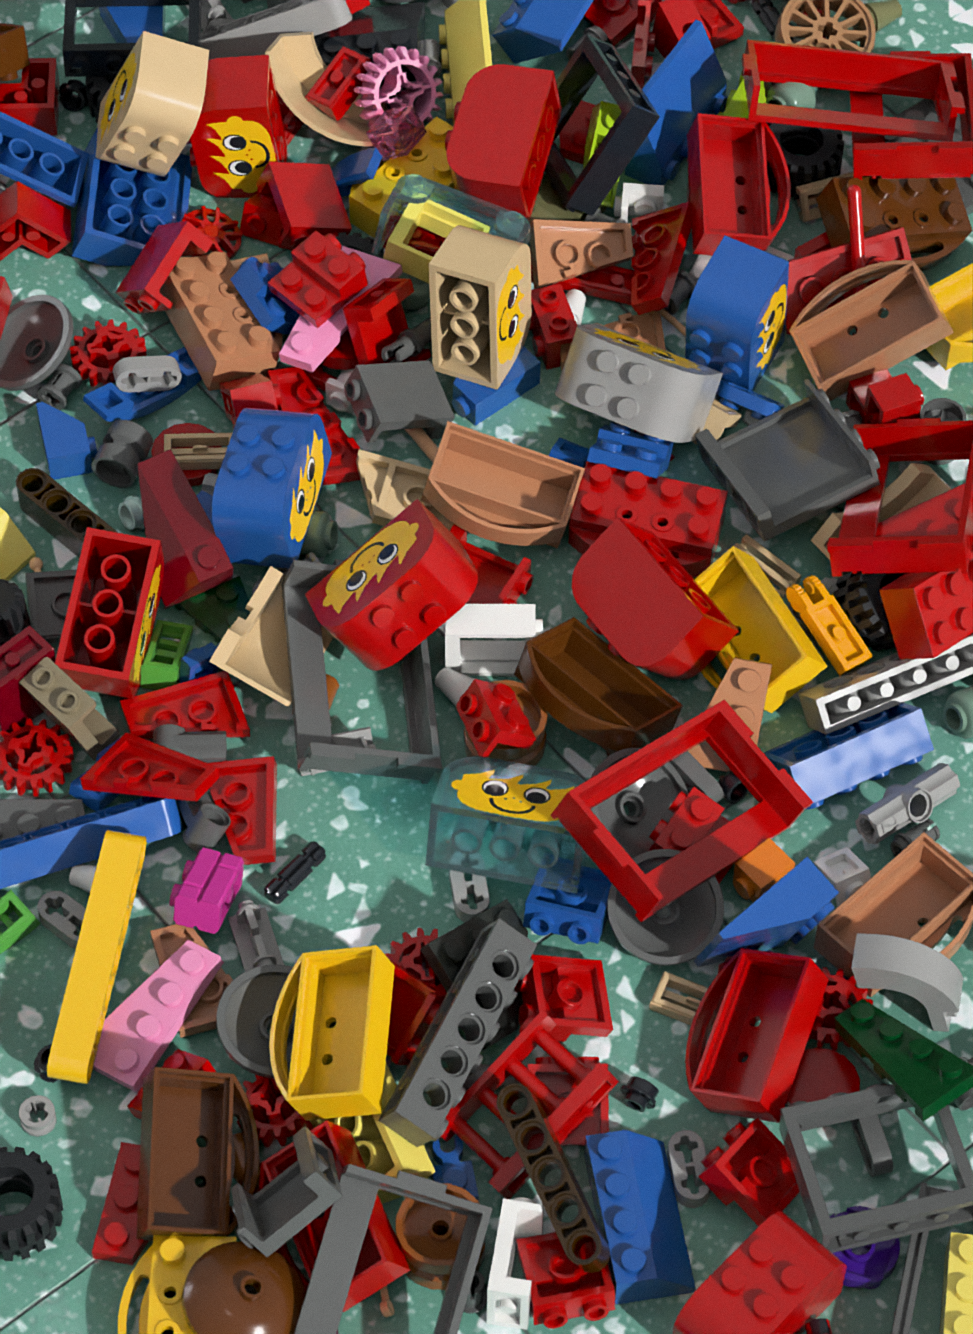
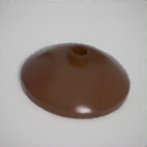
M242 1241L224 1243L208 1250L194 1263L183 1286L182 1306L185 1319L193 1334H294L306 1291L298 1272L281 1254L275 1251L266 1257L256 1247L250 1249ZM251 1285L255 1287L257 1294L248 1293L245 1290V1286Z

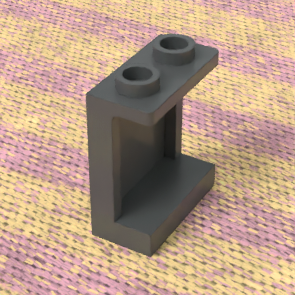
M431 360L356 365L344 385L345 396L351 403L356 415L357 425L362 430L367 443L375 442L382 431L425 428L427 435L431 439H440L443 436L447 422H452L455 418Z
M305 1126L292 1136L298 1158L296 1162L255 1195H251L238 1183L231 1188L234 1203L232 1210L237 1218L238 1228L236 1232L239 1238L248 1248L253 1249L256 1247L266 1257L270 1256L343 1196L332 1150Z

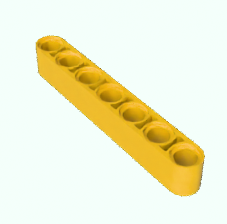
M107 830L105 833L48 1058V1078L88 1084L90 1081L144 862L147 843L146 836Z

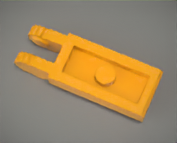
M810 575L802 581L803 589L798 584L787 587L785 594L788 602L791 603L790 605L794 611L801 613L800 617L839 676L867 663L872 658V653L835 597L829 594L818 577Z

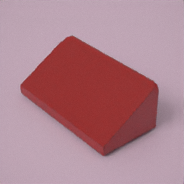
M343 46L305 96L306 100L330 118L340 121L360 94L355 93L353 90L357 86L362 87L363 81H360L356 75L367 73L363 63L366 61L371 62L370 58Z

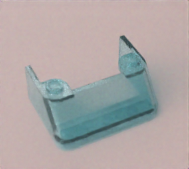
M409 174L402 176L398 180L381 211L371 253L379 254L400 214H403L409 203L420 204L428 199L490 226L489 234L530 246L532 232L528 219L519 212L458 191L418 174Z

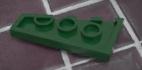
M861 999L834 1017L835 1030L861 1058H868L873 1063L874 1071L881 1079L887 1078L895 1086V1093L904 1103L909 1101L915 1107V1114L922 1122L973 1087V1066L866 1000Z

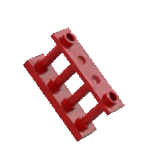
M543 1010L537 1016H530L519 1029L520 1034L465 1092L458 1105L450 1109L445 1118L449 1121V1124L441 1138L448 1142L456 1134L493 1169V1177L488 1183L506 1199H511L530 1178L520 1155L516 1151L511 1158H504L467 1123V1120L483 1104L504 1124L497 1108V1095L494 1091L507 1077L512 1075L520 1084L527 1087L539 1102L549 1110L548 1120L560 1145L619 1082L600 1062L594 1068H586L549 1034L557 1024ZM537 1045L576 1080L575 1085L577 1087L566 1098H559L521 1063ZM538 1133L533 1135L528 1142V1150L538 1149L544 1142V1134Z

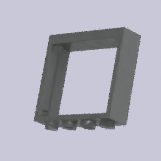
M875 1084L862 1091L849 1094L843 1092L834 1093L826 1099L808 1103L806 1101H798L786 1108H781L779 1131L815 1239L833 1253L973 1221V1171L949 1105L933 1116L960 1189L834 1218L829 1216L801 1131L914 1106L909 1101L904 1103L898 1097L893 1084Z

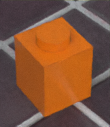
M768 838L735 863L733 875L734 888L742 898L750 899L754 903L795 867V862Z

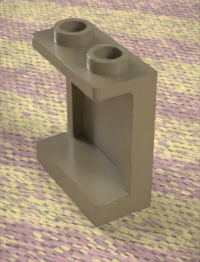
M44 657L19 682L45 715L56 725H59L60 729L65 734H68L69 738L94 761H96L99 752L121 736V733L95 709L97 706L96 702L50 658Z

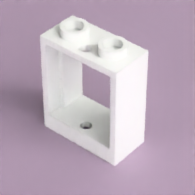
M465 604L445 622V667L467 676L516 677L514 673L526 641L543 633V619H535V604ZM460 638H525V641L460 640Z

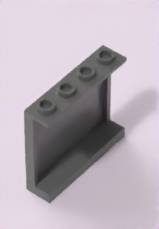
M809 379L803 381L807 393L806 398L719 441L713 437L708 429L694 434L702 461L724 490L728 491L730 498L764 542L880 485L876 469L880 468V463L871 448L868 450L864 448L857 430L847 427L842 412L838 408L833 410L822 388L817 390Z

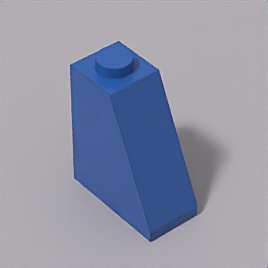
M165 6L99 7L100 16L116 43H136L143 31L165 37Z
M523 346L498 390L456 377L453 382L452 405L459 416L466 417L475 426L538 385L540 383L541 362Z

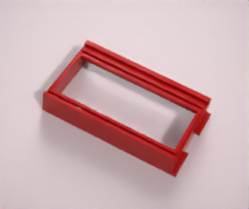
M748 39L745 54H742V76L744 77L749 121L952 142L957 114L965 113L962 93L955 92L952 83H956L957 75L954 64L951 61ZM760 81L775 83L798 82L812 87L932 99L939 122L758 103Z
M890 51V54L886 55L953 62L957 75L956 83H952L953 88L957 92L962 93L965 104V113L959 114L962 141L885 143V135L851 131L853 178L862 180V176H871L872 179H875L876 176H881V179L971 177V174H973V67L971 53L931 54L930 51ZM850 91L851 113L883 116L882 94Z
M941 418L897 419V423L854 424L853 428L859 433L864 448L866 450L871 448L879 460L880 468L876 469L880 485L846 501L839 538H829L827 544L832 577H840L842 572L856 574L857 571H862V574L958 572V569H961V573L966 574L968 572L973 541V420L941 421ZM969 459L957 535L875 537L890 462Z
M725 700L568 791L551 814L553 819L558 818L561 824L614 887L637 911L635 916L640 922H643L731 866L768 838L773 839L789 829L804 810L813 803L784 768L778 770L753 742L751 737L754 733ZM706 740L759 803L645 874L591 811V808Z

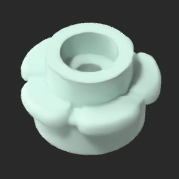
M128 496L125 502L119 504L118 513L120 520L129 530L135 528L142 530L145 528L142 501L138 497Z

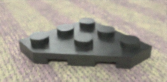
M508 899L438 937L420 949L447 993L484 927L500 918L525 937L528 936L527 929L523 927L522 921ZM492 964L494 972L500 976L499 970ZM517 992V996L511 1006L506 1011L501 1012L497 1020L500 1023V1028L494 1038L489 1043H485L482 1048L483 1050L518 1029L521 992ZM475 995L477 1004L483 1008L482 1001Z

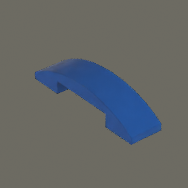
M182 347L166 355L177 360L182 374L181 382L175 388L166 391L123 392L110 382L85 394L83 401L105 421H129L148 415L170 404L194 387L202 378L185 347Z

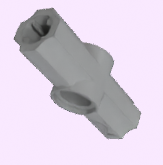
M939 763L905 785H891L886 789L883 799L859 813L858 819L855 820L858 833L865 838L867 843L877 844L910 822H925L930 817L934 807L956 794L957 788L960 787L958 775L951 770L948 764Z

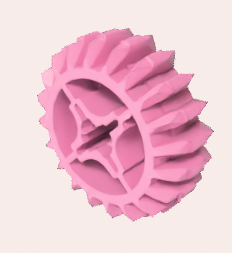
M398 46L395 50L387 47L384 49L383 54L377 52L372 54L374 63L367 61L363 63L367 73L356 75L360 81H363L362 87L357 86L353 89L355 93L361 94V98L355 102L356 106L364 107L359 116L362 119H369L367 126L370 129H379L382 131L383 136L390 134L392 138L401 137L402 134L407 132L414 133V130L424 128V122L429 123L433 120L430 112L441 109L435 104V99L444 96L442 92L436 91V87L443 81L439 78H433L438 69L435 66H428L430 59L423 55L419 57L418 50L410 49L407 51L406 47ZM401 65L406 66L413 73L417 82L408 81L406 73L402 72ZM384 77L383 86L379 89L381 81ZM401 88H408V89L402 90L401 93H398V94H397V98H396V97H389V96L395 95L396 92H399V91L401 90ZM417 97L416 104L413 107L414 99ZM380 103H388L391 111L395 112L397 120L391 119L384 112Z

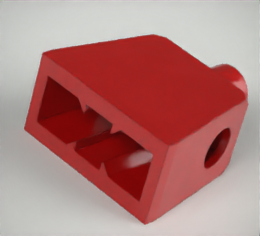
M665 0L658 4L652 32H656L655 47L664 59H666L695 19L702 22L711 43V35L693 0Z

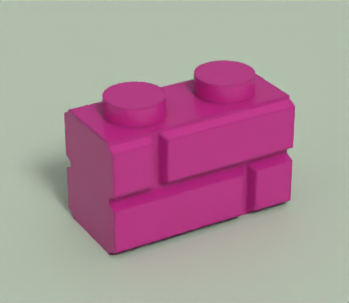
M203 847L194 861L187 860L182 874L183 883L182 885L176 883L173 886L169 905L174 907L173 920L175 923L189 928L197 926L198 930L212 934L218 932L242 886L244 869L242 857L227 853L221 855L220 851Z

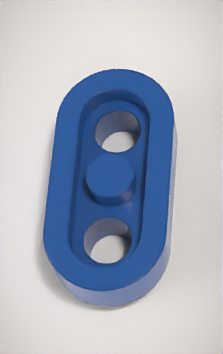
M720 380L716 394L720 396L719 402L727 407L739 410L740 405L752 410L750 416L758 420L784 409V405L780 402L729 381Z

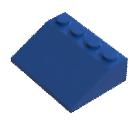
M695 19L642 89L660 118L626 166L625 175L644 184L665 185L668 180L672 181L679 171L680 163L684 158H687V134L697 114L717 115L719 112L723 113L726 109L728 98L726 96L727 80L704 26L699 20Z
M97 127L85 149L89 156L78 197L71 256L103 266H132L158 225L181 222L185 213L188 214L192 175L190 156L180 153L164 177L96 158Z
M806 857L722 929L698 955L694 963L701 967L722 962L727 957L734 956L741 948L767 951L782 947L790 939L796 945L835 908L831 901L839 892L815 864Z

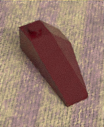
M171 449L138 463L146 538L161 540L164 556V577L160 598L165 608L167 609L223 582L232 580L233 566L220 539L216 537L209 518Z

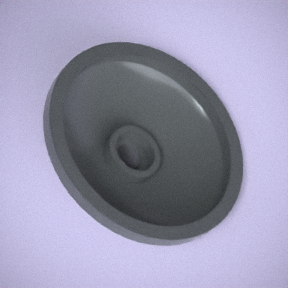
M35 295L25 298L10 307L0 340V388L9 391H19L35 386L48 378L64 360L72 340L73 319L69 309L57 298L49 295Z
M641 748L622 749L607 756L596 767L591 778ZM668 762L591 808V811L633 859L649 850L654 843L649 838V835L661 819L666 822L670 820L674 813L669 811L668 808L680 791L688 794V791L678 771ZM623 805L628 808L629 815L625 813Z
M672 849L651 850L634 857L633 860L646 874L682 851ZM715 876L666 906L670 912L667 918H661L655 913L643 922H640L635 916L637 911L613 884L610 887L607 899L609 924L618 942L636 958L654 965H678L698 957L719 933L724 917L723 894Z
M263 965L250 969L239 975L229 984L219 1001L216 1028L222 1047L237 1065L258 1076L274 1078L270 1062V1035L267 1030L271 1028L275 1006L282 987L293 968L291 966ZM296 1010L293 1014L287 1039L286 1055L289 1073ZM336 1021L332 1022L329 1028H333L336 1025Z

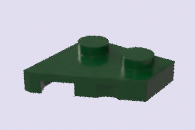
M240 576L174 605L178 611L183 609L194 619L195 625L203 632L211 634L217 643L222 640L226 631L234 624L238 617L246 620L250 614V611L245 609L249 599Z

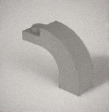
M857 933L851 965L857 987L893 990L912 996L925 1006L933 1031L949 1032L951 1017H956L959 1013L963 976L958 967L940 952L921 943L889 935Z

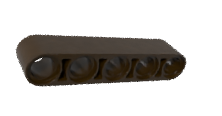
M29 468L20 472L17 476L16 486L22 511L77 557L80 558L87 527L117 532L44 471L37 468Z
M513 1083L505 1086L497 1096L496 1104L498 1111L567 1257L579 1269L585 1272L594 1273L602 1270L609 1261V1246L541 1103L522 1084ZM520 1098H527L526 1108L519 1114H512L511 1107L513 1103ZM538 1133L544 1134L542 1145L538 1149L528 1150L530 1138ZM561 1169L560 1180L555 1185L545 1186L546 1175L551 1170ZM578 1205L577 1217L571 1222H562L564 1210L568 1206ZM590 1241L595 1242L596 1251L593 1256L585 1260L580 1259L579 1250L582 1245Z

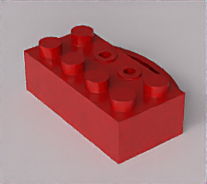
M698 113L687 134L693 254L712 256L724 235L766 251L782 227L790 204V176L783 151L766 122L749 121L748 118ZM767 161L773 170L778 190V209L773 225L770 224V185L767 175ZM736 180L741 181L743 185L738 184ZM738 210H742L745 214H740Z
M587 461L569 518L568 543L583 555L609 525L619 517L653 532L692 577H698L713 563L726 515L728 491L660 476L653 478L645 476L638 471L629 472L608 467L605 464ZM624 515H629V516H631V518L626 519V518H623V516H624ZM659 523H665V524H667V525H666V526H660V525H658V524H659Z
M741 948L725 964L707 989L698 1006L689 1031L685 1066L689 1090L710 1112L752 1119L758 1117L764 1121L780 1122L781 1108H784L829 981L810 957ZM757 1021H761L758 1026L754 1027ZM713 1022H714L712 1031H711L710 1036H709V1039H708V1035H709L710 1029H711L712 1024H713ZM745 1056H748L745 1062H741Z
M328 1120L310 1130L332 1150L339 1179L343 1167L347 1164L367 1169L350 1130ZM294 1141L261 1162L259 1191L298 1160ZM378 1194L343 1312L410 1271ZM331 1206L325 1210L323 1217H316L292 1237L309 1278L312 1274ZM284 1243L276 1252L292 1264L304 1284L305 1291H307L309 1281L295 1264L287 1244Z

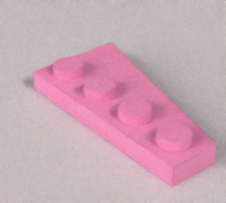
M342 246V251L347 255L355 252L363 259L366 264L365 273L368 285L318 329L300 315L279 353L280 361L313 372L341 342L340 337L348 329L343 308L383 278H398L403 273L402 265Z
M187 940L105 1019L93 1070L138 1093L143 1085V1078L155 1067L224 962L221 957Z

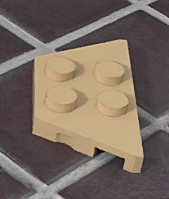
M359 449L356 465L372 523L386 526L416 499L420 501L431 469ZM420 501L448 530L451 529L454 525L453 522L443 516L433 505Z

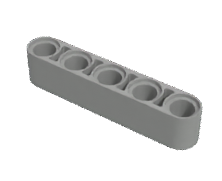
M291 0L202 31L201 48L209 50L208 60L260 55L265 53L280 34L313 32L314 36L342 27L352 20V15L345 0Z

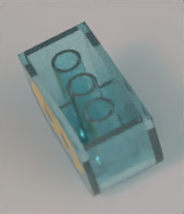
M472 756L454 760L443 769L431 802L425 865L577 894L588 854L561 824L558 818L553 819L551 814L567 792L584 783L585 780L569 772L488 757Z

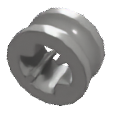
M40 1095L31 1096L25 1099L20 1106L19 1118L21 1127L27 1134L35 1137L45 1136L54 1129L57 1122L55 1107L47 1097ZM37 1110H43L45 1119L42 1121L38 1118V1122H32L30 1113L34 1111L37 1115Z

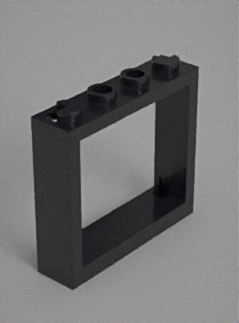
M65 0L62 49L65 77L117 76L136 44H75L77 7L189 5L188 42L183 43L201 48L202 0Z
M587 34L556 80L562 112L544 172L549 176L551 186L561 196L564 207L573 213L575 210H579L593 216L660 116L615 47ZM599 75L622 112L578 178H576L556 145L555 140Z

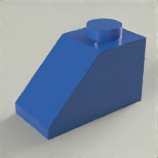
M45 402L36 403L50 477L55 480L93 473L91 458H95L97 448L94 436L87 437L85 424Z

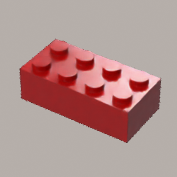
M973 541L968 572L966 574H962L961 569H958V572L906 573L879 590L899 659L935 658L973 633Z

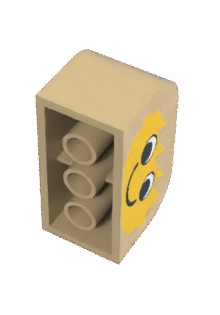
M143 31L100 103L96 158L164 177L189 141L199 120L205 96L209 50Z
M458 225L452 229L428 264L432 363L436 372L498 390L524 346L531 322L530 248L527 244Z

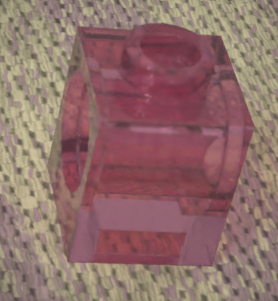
M411 104L385 110L366 132L373 146L382 155L383 161L408 155L427 133Z

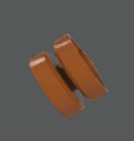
M512 680L492 681L491 683L495 684L503 683L511 687L515 692L516 699L524 715L528 718L536 740L529 750L498 743L490 755L485 758L478 755L466 728H464L465 752L474 767L482 772L495 769L491 776L501 778L520 776L532 770L543 758L547 737V712L536 701L526 684Z
M442 1183L447 1185L446 1194L480 1204L466 1189L450 1183ZM406 1198L402 1202L396 1215V1239L410 1268V1271L405 1274L412 1281L432 1290H446L467 1216L410 1198ZM485 1238L475 1269L479 1271L485 1257Z

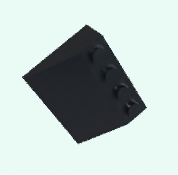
M417 2L364 8L352 14V20L342 27L314 36L321 58L328 67L343 46L369 57L372 63H374L372 54L376 52L383 54L384 49L387 47L395 50L398 46L406 47L407 51L416 49L419 52V57L421 55L425 56V3ZM401 65L402 72L406 73L408 81L416 80L413 73L406 66Z

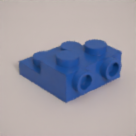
M255 257L246 259L230 279L262 327H265L268 331L289 335L300 314L269 290L267 283L284 268H281L277 262L270 264L266 262L260 263Z
M611 421L610 425L605 424L599 429L597 442L590 447L587 461L605 464L608 467L629 472L638 471L645 476L658 478L668 469L674 442L631 431V428Z
M544 857L525 902L523 927L530 928L535 934L541 936L548 935L549 933L567 936L576 944H585L587 942L598 944L608 918L607 899L612 883L601 870Z

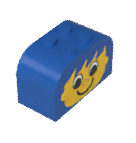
M724 235L700 275L689 301L686 313L685 358L723 373L722 380L753 391L785 341L789 261Z
M244 408L240 412L215 483L212 499L214 532L216 537L220 539L231 563L289 569L293 560L299 559L332 455L323 421L318 414Z

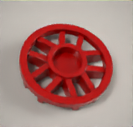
M201 206V209L193 210L188 214L185 213L181 222H190L210 238L213 244L209 250L212 252H223L220 248L221 246L228 252L226 254L229 260L238 253L242 242V232L239 231L237 220H232L229 216L220 212L218 207L214 210ZM207 216L214 217L213 222L209 221ZM230 241H235V245L233 246ZM197 254V255H190V256L195 257V256H201V255H204V254Z

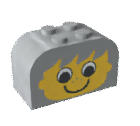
M600 324L577 325L554 394L569 404L646 435L670 442L685 443L696 441L694 434L703 431L723 373Z

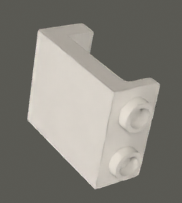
M518 1197L513 1200L503 1198L487 1288V1324L528 1330L531 1280L511 1278L516 1253V1239L543 1234L544 1206L537 1204L529 1198Z

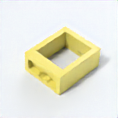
M414 193L387 241L383 259L401 264L404 273L429 283L428 264L433 257L408 246L418 226L444 238H447L452 229L458 225L489 233L491 227Z

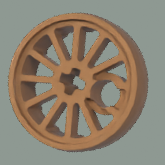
M790 0L783 8L775 28L776 43L868 53L873 52L876 31L874 20L870 11L861 0ZM817 9L822 10V16L819 14ZM829 10L836 12L834 17L829 16ZM840 16L846 18V20L838 22ZM791 21H794L795 23L801 25L802 27H800V26H790L789 23H790ZM790 37H798L805 39L796 43H792ZM851 41H860V47Z

